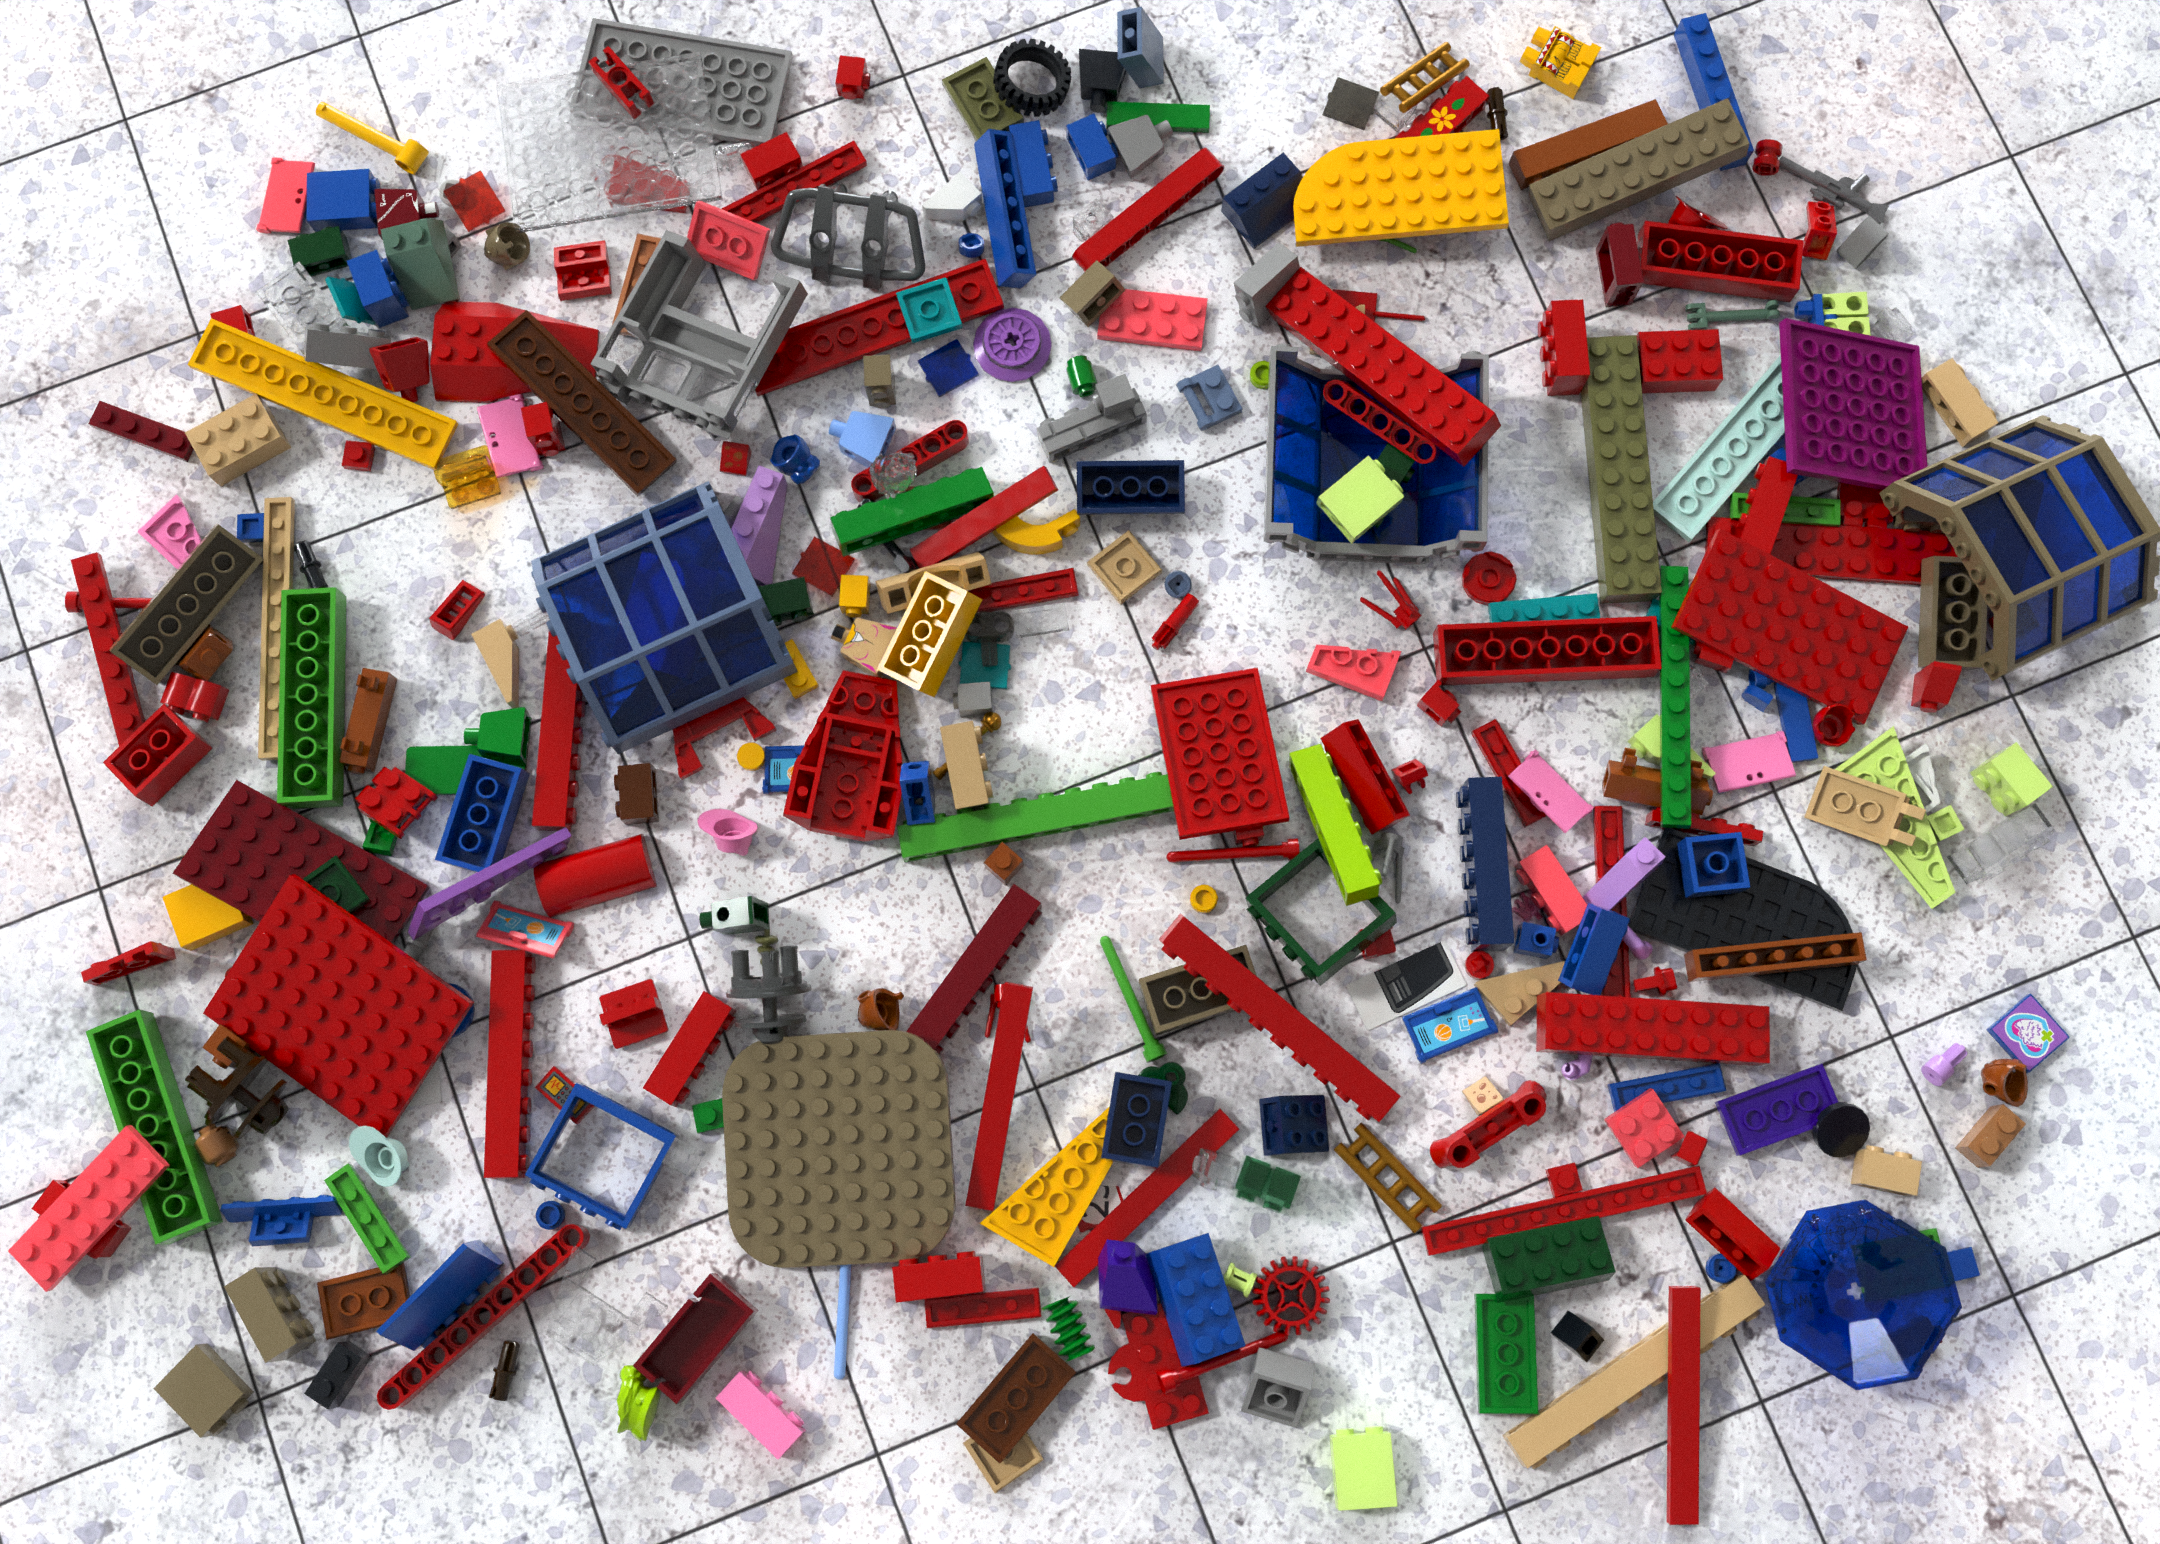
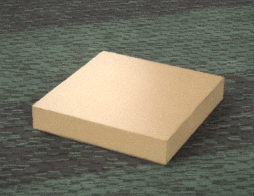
M1129 530L1087 562V566L1120 605L1162 573L1160 566Z
M1027 1432L1000 1464L971 1437L963 1442L994 1493L1044 1460Z

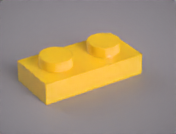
M793 639L785 642V645L798 672L783 679L793 697L797 699L819 686ZM771 650L768 651L774 663L777 664Z

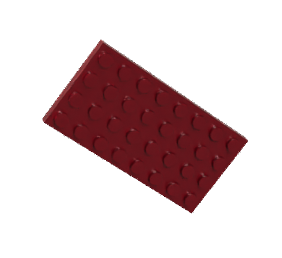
M238 780L235 781L173 871L175 876L261 922L289 875L296 874L303 879L337 855L370 899L368 903L356 910L352 915L392 944H394L416 910L418 902L423 899L430 888L427 884L293 810L281 806L273 799Z

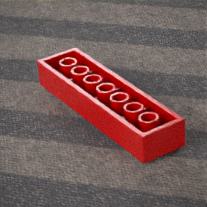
M1657 616L1437 625L1433 632L1436 681L1440 680L1442 682L1441 686L1654 677L1662 669Z
M1545 992L1537 995L1536 1052L1759 1066L1770 1063L1769 1006Z

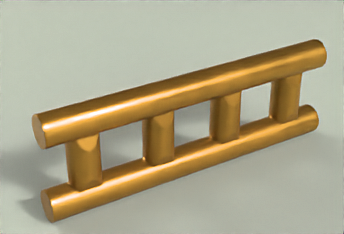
M1444 42L1380 88V93L1383 96H1387L1390 93L1394 94L1402 102L1399 104V110L1402 113H1406L1466 70L1470 63L1465 58L1459 62L1448 53L1451 50L1450 44ZM1439 59L1449 69L1442 73L1432 63ZM1424 70L1434 80L1426 84L1417 74ZM1407 81L1418 90L1412 96L1401 87Z
M1361 1122L1354 1129L1359 1137L1348 1148L1341 1142L1335 1147L1334 1151L1412 1232L1416 1233L1422 1227L1417 1218L1428 1207L1434 1213L1442 1207V1204ZM1366 1145L1379 1156L1368 1169L1356 1158V1155ZM1387 1165L1400 1177L1389 1189L1376 1178ZM1407 1186L1420 1198L1409 1210L1396 1199Z

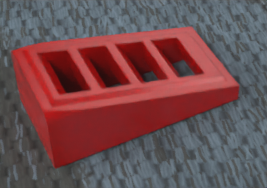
M462 580L429 618L432 628L449 639L454 640L484 598L485 593ZM464 592L473 598L471 600H468L461 595ZM458 601L459 603L463 604L465 607H464V608L459 607L458 605H456V602ZM450 611H453L454 613H456V614H458V615H457L456 617H454L453 615H451V614H449V613H450Z

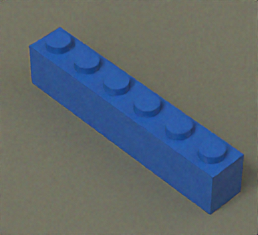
M1703 13L1683 18L1674 33V38L1699 110L1728 98L1750 143L1746 157L1720 167V171L1744 166L1754 149L1707 14Z
M988 129L974 143L998 286L1021 289L1037 274L1012 134L1008 131Z

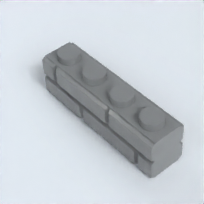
M1132 388L1135 396V407L1105 418L1102 410L1097 411L1092 400L1088 407L1081 410L1079 408H1072L1064 413V417L1056 420L1048 418L1042 421L1040 426L1037 427V436L1048 461L1053 462L1147 423V413L1136 389Z

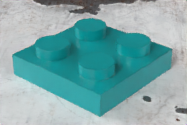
M946 277L896 293L912 344L963 328Z

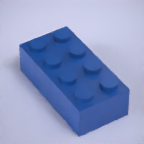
M469 754L435 860L476 873L502 860L530 773L519 767Z
M1209 1233L1146 1253L1182 1367L1197 1364L1246 1346Z

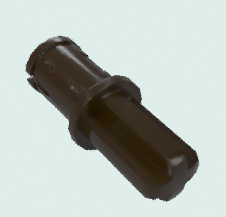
M1494 87L1487 91L1489 95L1487 118L1490 119L1491 130L1499 129L1500 140H1504L1508 137L1506 125L1508 111L1504 108L1502 89Z
M506 1340L503 1343L498 1366L493 1369L495 1375L489 1394L491 1399L507 1401L510 1384L513 1375H516L514 1367L520 1347L518 1342Z

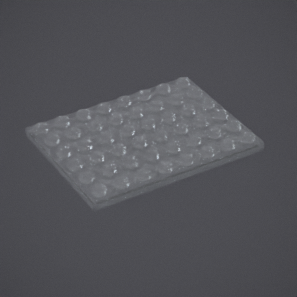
M690 53L625 64L650 92L654 102L648 108L638 93L629 98L628 100H632L636 108H639L642 112L636 119L632 118L594 75L592 70L496 85L515 231L522 233L694 205L697 201L706 203L723 200L701 53ZM615 66L604 67L601 69L605 72H608L612 67ZM625 80L620 81V82L617 83V85H622V84H624L626 81H625Z

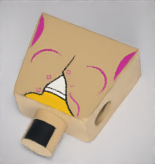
M856 618L851 629L837 624L832 632L831 639L843 644L840 652L845 660L868 675L881 678L883 672L877 669L897 627Z

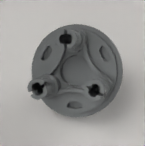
M798 946L779 947L782 972H780L779 950H773L770 953L768 951L761 952L762 977L750 975L749 950L731 951L732 987L726 992V997L735 999L762 998L763 1016L736 1020L735 1027L752 1028V1034L761 1043H779L783 1040V1037H787L790 1034L791 1025L807 1021L804 1014L777 1013L776 997L801 994L812 990L811 985L807 984V981L802 980V973L798 970Z

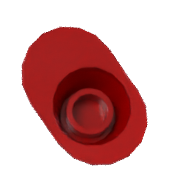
M1675 196L1679 203L1672 213L1669 224L1709 228L1715 225L1722 229H1728L1718 219L1689 206L1678 196Z

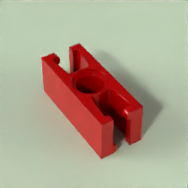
M607 46L603 50L607 58L606 64L609 67L612 65L615 67L605 72L600 68L598 64L600 61L596 56L588 61L594 75L632 118L636 119L642 112L639 108H636L632 100L629 101L628 99L635 93H638L648 108L654 104L653 99L645 86L614 51ZM623 80L626 81V82H625L624 84H622V85H617V83L620 82V81H623Z

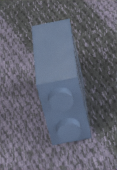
M1142 6L1117 12L1118 61L1139 88L1164 84L1163 36Z

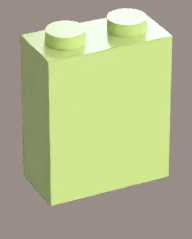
M1369 455L1321 494L1316 502L1351 544L1397 507L1404 498L1402 494L1403 489L1395 480L1390 481L1384 474L1385 468L1376 459L1372 460Z
M1383 1426L1365 1427V1432L1354 1433L1353 1428L1336 1429V1434L1329 1435L1336 1508L1342 1511L1398 1507L1391 1433L1383 1431Z

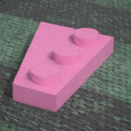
M177 494L137 531L176 569L179 568L202 541L182 499Z

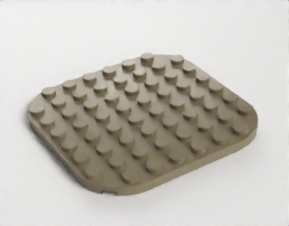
M879 1030L783 1037L781 1042L764 1044L761 1041H757L746 1047L736 1056L725 1075L722 1089L729 1222L733 1235L747 1254L763 1264L779 1268L886 1263L919 1258L930 1252L941 1242L953 1222L956 1197L949 1082L944 1063L936 1050L915 1034L901 1030Z

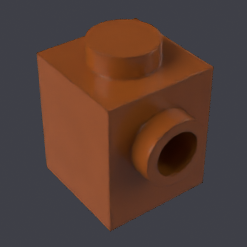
M220 1024L202 1048L214 1056L212 1061L224 1069L228 1067L235 1068L236 1064L217 1050L219 1044L229 1036L247 1051L252 1053L253 1049L249 1047L250 1044L226 1026Z

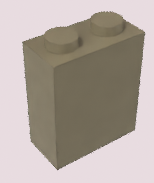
M207 1343L195 1345L153 1388L200 1438L216 1436L222 1432L228 1425L226 1420L233 1413L238 1414L248 1405L249 1401L247 1399L254 1392Z

